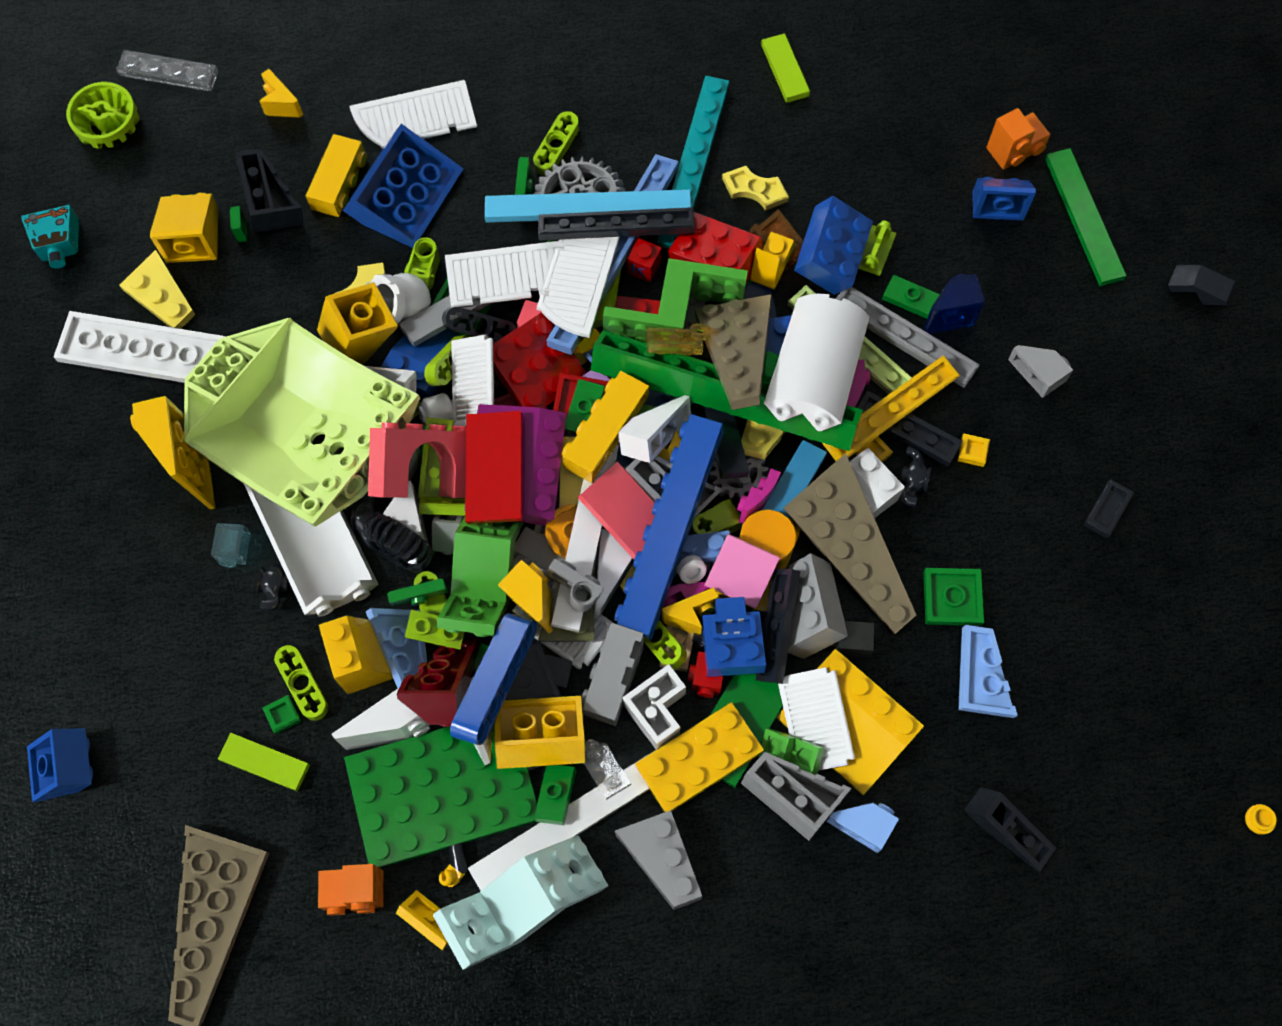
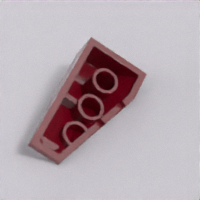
M463 638L460 650L445 646L438 648L433 653L434 658L429 663L422 662L418 666L419 671L415 675L408 674L403 679L396 693L397 699L429 725L451 726L453 718L470 685L478 647V638Z

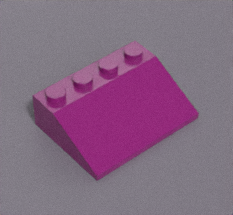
M479 404L477 414L521 411L523 413V521L520 522L545 526L554 520L566 413L537 407Z

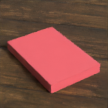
M617 461L577 498L634 560L637 552H642L646 541H643V534L646 526L652 525L655 516L652 515V509L655 502Z

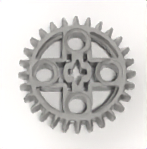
M582 156L578 162H575L572 157L571 163L566 164L562 159V166L558 167L556 164H553V171L546 169L545 177H539V184L535 185L536 193L534 194H551L557 186L560 187L561 191L553 194L626 191L623 188L622 180L618 179L617 172L612 173L611 166L604 168L602 161L596 165L594 164L593 157L589 162H585ZM584 178H588V179H592V180H589V181L585 182V179H584Z

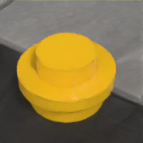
M1257 804L1247 810L1245 821L1251 831L1263 835L1274 830L1276 815L1268 806Z

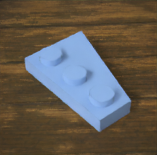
M370 608L366 611V614L396 686L399 688L403 679L408 674L415 675L419 671L418 666L422 662L427 663L425 642L404 638L411 610Z
M970 625L962 627L959 710L1014 718L1018 715L1015 706H1012L1009 696V691L1011 690L1008 680L1005 681L1001 668L1002 659L993 629Z

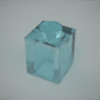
M217 523L211 555L219 565L224 567H236V564L246 565L251 533L244 525Z

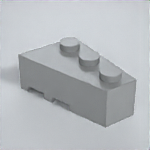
M671 810L615 831L616 837L629 851L673 910L702 899L700 888Z

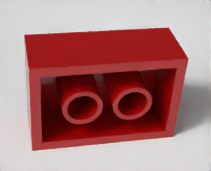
M694 212L695 233L679 234L668 250L670 259L748 270L747 283L751 277L755 251L757 248L763 250L761 237Z

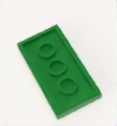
M756 674L734 675L711 715L732 702L755 738L761 744L765 729L771 727L783 706L779 685L755 681ZM751 761L721 780L735 788Z

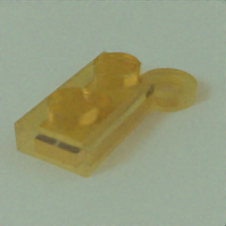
M699 323L691 325L690 329L647 327L645 338L648 353L702 355L703 340H707L710 337L711 330L708 326Z

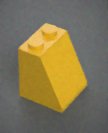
M175 194L160 198L150 238L166 263L217 260L218 205L212 194Z
M375 282L326 296L317 331L325 343L359 364L364 365L397 329L398 325Z
M344 616L319 625L333 677L347 694L394 679L369 620Z

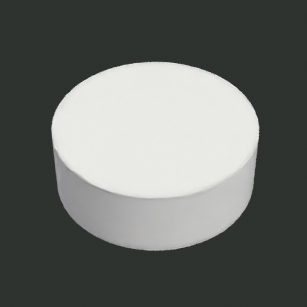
M696 555L685 557L677 566L679 577L687 584L700 581L705 576L707 570L703 560Z

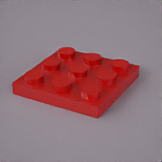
M542 312L493 344V370L517 406L544 408L552 403L556 397L560 373L581 377L587 373L574 353L570 355L547 347L546 340L555 324L546 318Z

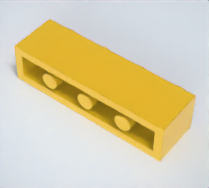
M622 371L619 372L616 378L612 377L605 388V395L602 399L598 398L594 402L590 411L592 413L587 421L583 420L576 431V438L573 442L569 441L562 451L564 468L590 483H593L618 445V435L621 428L633 417L637 416L648 399L649 386Z

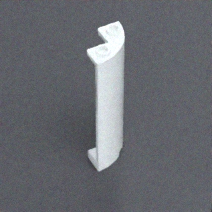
M811 294L797 298L764 404L779 421H784L803 413L817 431H823L842 423L870 317L855 303L845 298L842 301L829 298L830 294Z
M244 484L305 615L317 614L319 617L331 613L333 609L353 600L361 601L370 595L369 591L379 585L343 510L314 527Z

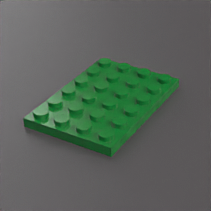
M495 721L491 761L487 765H484L474 744L451 736V726L422 734L417 738L411 737L344 757L368 864H374L381 869L448 849L449 846L454 844L468 843L536 822L534 816L537 801L527 767L497 769Z

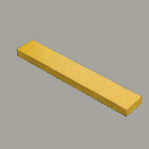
M943 355L862 413L850 451L835 448L825 443L822 444L835 461L840 459L845 453L849 458L952 383L960 375Z

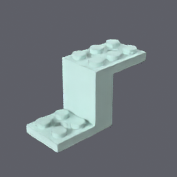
M576 835L524 856L481 892L439 909L433 914V917L464 970L522 942L565 908L601 892L608 887V884L587 851L586 845ZM468 925L473 928L475 934L470 932Z

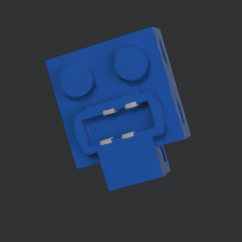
M744 597L716 599L715 614L702 616L707 677L764 673L766 660L760 611L746 612Z

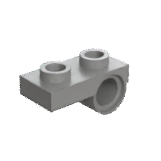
M554 558L548 568L547 575L571 589L569 603L574 610L579 612L589 610L593 604H596L603 591V587L599 586L600 582L590 575L583 576L576 572L575 566L568 561L561 560L560 562ZM580 590L586 591L590 599L585 602L580 601L576 598L575 593Z

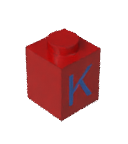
M638 238L627 258L628 274L651 283L662 263V247Z

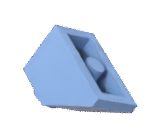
M871 803L833 812L827 822L878 853L882 850L899 818L894 816L895 812L888 806L881 803L877 806Z

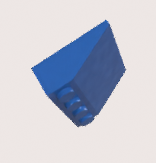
M400 124L343 211L364 226L413 248L415 242L424 233L464 168L406 126Z

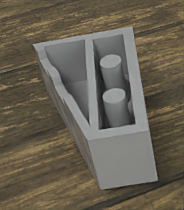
M656 456L650 463L635 459L625 470L655 502L657 498L661 499L664 491L661 488L663 477L666 472L670 473L673 464ZM706 482L695 517L723 489Z
M811 553L789 565V569L801 572L788 653L802 659L848 637L831 563Z
M614 623L610 624L607 636L604 637L599 653L601 654L598 663H594L590 674V679H592L589 690L585 689L581 697L583 714L585 716L616 726L623 708L622 697L628 694L644 650V633Z
M766 752L748 770L741 782L742 785L808 841L851 790L850 787L845 785L839 786L825 780V777L819 774L813 775L799 769V766Z

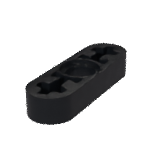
M449 307L442 315L443 325L447 329L474 337L487 335L488 338L493 339V342H497L502 338V334L492 332L493 327L500 329L505 327V330L509 331V333L516 329V326L510 321L460 307ZM457 312L459 318L468 319L467 324L458 322L454 324L450 320V316L455 315ZM478 318H482L486 323V328L482 333H477L473 327L475 320Z

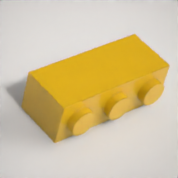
M333 134L306 194L311 210L336 217L340 216L342 209L345 208L349 201L348 195L351 189L357 184L359 170L365 166L367 154L361 141Z

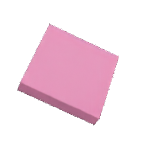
M727 534L704 586L714 587L715 591L731 598L744 597L745 604L756 609L780 557L731 534Z

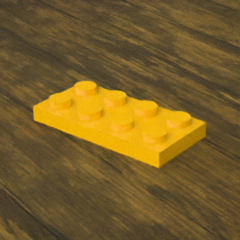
M731 702L635 763V767L663 811L671 810L672 812L762 754L764 749Z

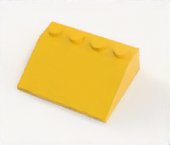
M166 396L133 403V414L130 417L132 427L138 432L168 474L210 510L216 509L209 459L184 441V414Z
M835 649L817 669L827 667L828 673L833 670L836 671L855 759H848V765L832 769L861 795H864L914 739L924 725ZM783 708L776 718L788 728Z

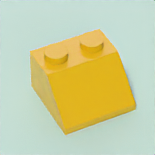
M521 560L498 586L514 603L550 634L553 631L551 626L553 618L552 590L547 585L550 580L534 563L528 566Z

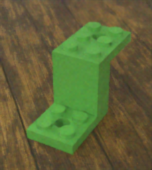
M668 258L659 313L652 314L605 306L603 330L681 353L690 299L696 298L702 302L716 301L727 303L731 300H743L748 270Z
M464 517L455 531L451 595L437 617V628L445 629L451 633L470 632L479 637L495 635L510 603V598L498 584L513 569L515 540L525 522L467 524Z

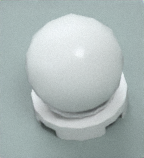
M399 273L393 276L379 274L374 275L373 280L366 283L375 282L397 324L430 307L429 288L423 280L414 274Z

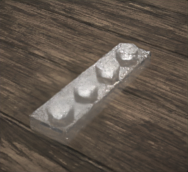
M123 50L116 68L120 76L212 91L218 74L216 65Z

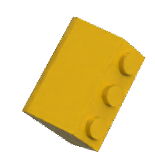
M581 696L505 700L495 719L497 769L585 763Z

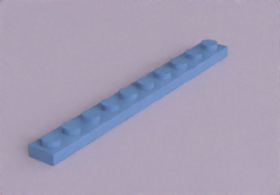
M655 154L634 191L666 190L679 168L678 161ZM639 236L619 237L620 239L600 305ZM555 325L546 340L547 347L572 355L582 336L572 334Z

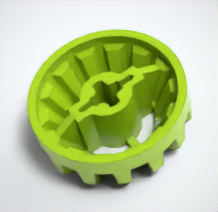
M111 82L93 83L79 90L70 100L66 113L67 121L75 135L78 136L82 143L91 144L94 148H102L103 143L108 148L114 147L113 141L120 139L122 143L127 140L125 133L132 135L136 130L134 124H137L139 121L138 108L129 92L122 86ZM91 126H97L102 132L101 135H96L92 131Z

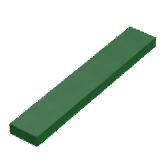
M1071 149L1047 154L1045 161L1099 286L1124 280L1126 277L1125 271Z

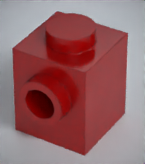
M698 651L696 665H690L688 681L693 682L692 691H696L698 696L713 698L714 695L720 696L723 676L707 677L705 652Z

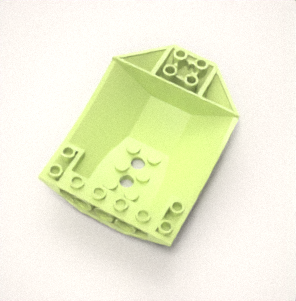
M287 318L220 338L185 378L184 441L236 479L316 527L361 499L368 491L370 428H381V423L385 422L399 423V429H406V423L410 424L420 396L359 364L292 321L291 318ZM320 434L325 435V440L321 444L313 445V440L316 436ZM344 447L341 454L334 455L336 450Z

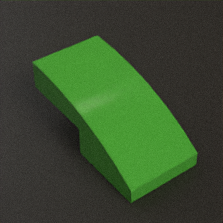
M770 728L765 729L761 743L764 752L799 766V769L813 775L818 774L825 750L824 747Z

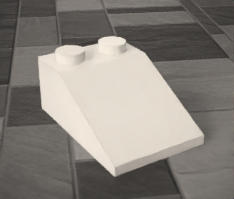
M869 448L850 461L873 517L876 518L898 501L905 486Z
M397 689L332 733V736L346 750L398 742L411 737L417 738L427 733L430 725L397 699Z

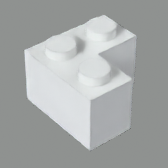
M668 664L622 697L625 709L656 750L680 734V726L666 708L686 694V686Z

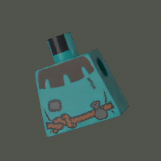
M70 205L21 216L33 250L42 261L49 260L50 267H64L66 264L65 256L78 252L79 218Z

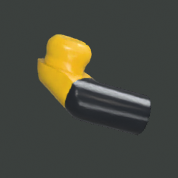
M463 843L449 846L452 862L445 871H441L439 874V881L443 886L453 887L457 885L468 870Z

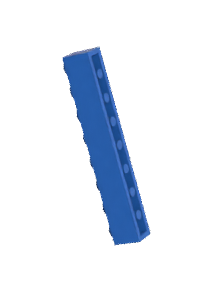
M690 414L688 422L684 421L682 423L679 437L682 439L679 448L674 447L670 458V463H673L670 473L666 472L663 477L661 488L664 491L661 499L657 498L653 505L652 515L655 516L652 525H647L643 534V541H646L642 552L638 551L635 556L633 567H636L634 576L633 578L629 577L626 582L624 593L627 596L624 604H619L614 618L617 621V625L644 633V637L651 640L724 433L722 423Z

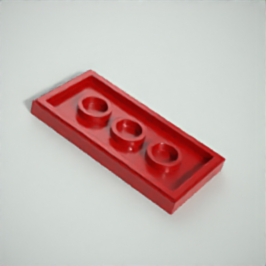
M521 411L466 414L465 522L467 524L523 521V413Z

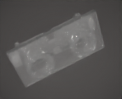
M591 739L585 743L584 764L606 800L632 785L605 742L600 745L599 742Z

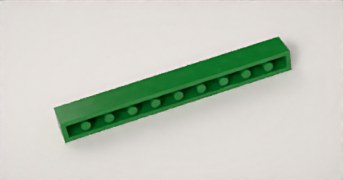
M605 330L602 331L593 346L591 371L604 376L616 378L619 372L622 371L645 383L653 391L677 398L684 395L690 396V402L703 405L704 407L716 409L850 451L856 436L862 409L846 405L841 424L823 431H817L803 413L784 421H779L764 404L771 381L762 379L760 405L732 410L715 366L712 363Z

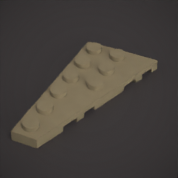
M771 294L695 308L696 321L732 410L760 405L762 373L764 371V357L770 320Z
M845 453L790 501L783 510L886 626L896 634L916 616V613Z
M185 825L184 836H186L185 852H183L182 864L184 866L179 891L176 926L178 936L173 960L175 961L174 981L171 984L168 1021L182 1026H202L269 853Z

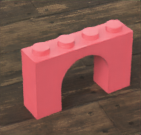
M382 422L381 428H370L368 496L408 498L410 459L419 446L427 443L435 450L440 462L439 496L466 498V426H452V431H446V425H429V430H423V424L406 423V429H399V423Z

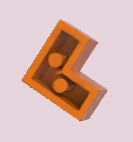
M1019 108L997 118L986 148L1004 170L1010 166L1015 167L1019 165L1025 158L1031 155L1037 156L1042 153L1046 148L1050 133L1034 113L1024 116Z
M374 864L342 866V870L319 871L318 908L327 910V915H344L345 909L357 911L359 914L375 913V907H383L384 871Z

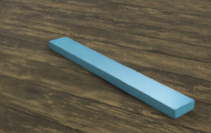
M690 190L485 196V221H538L539 215L687 208L691 207Z

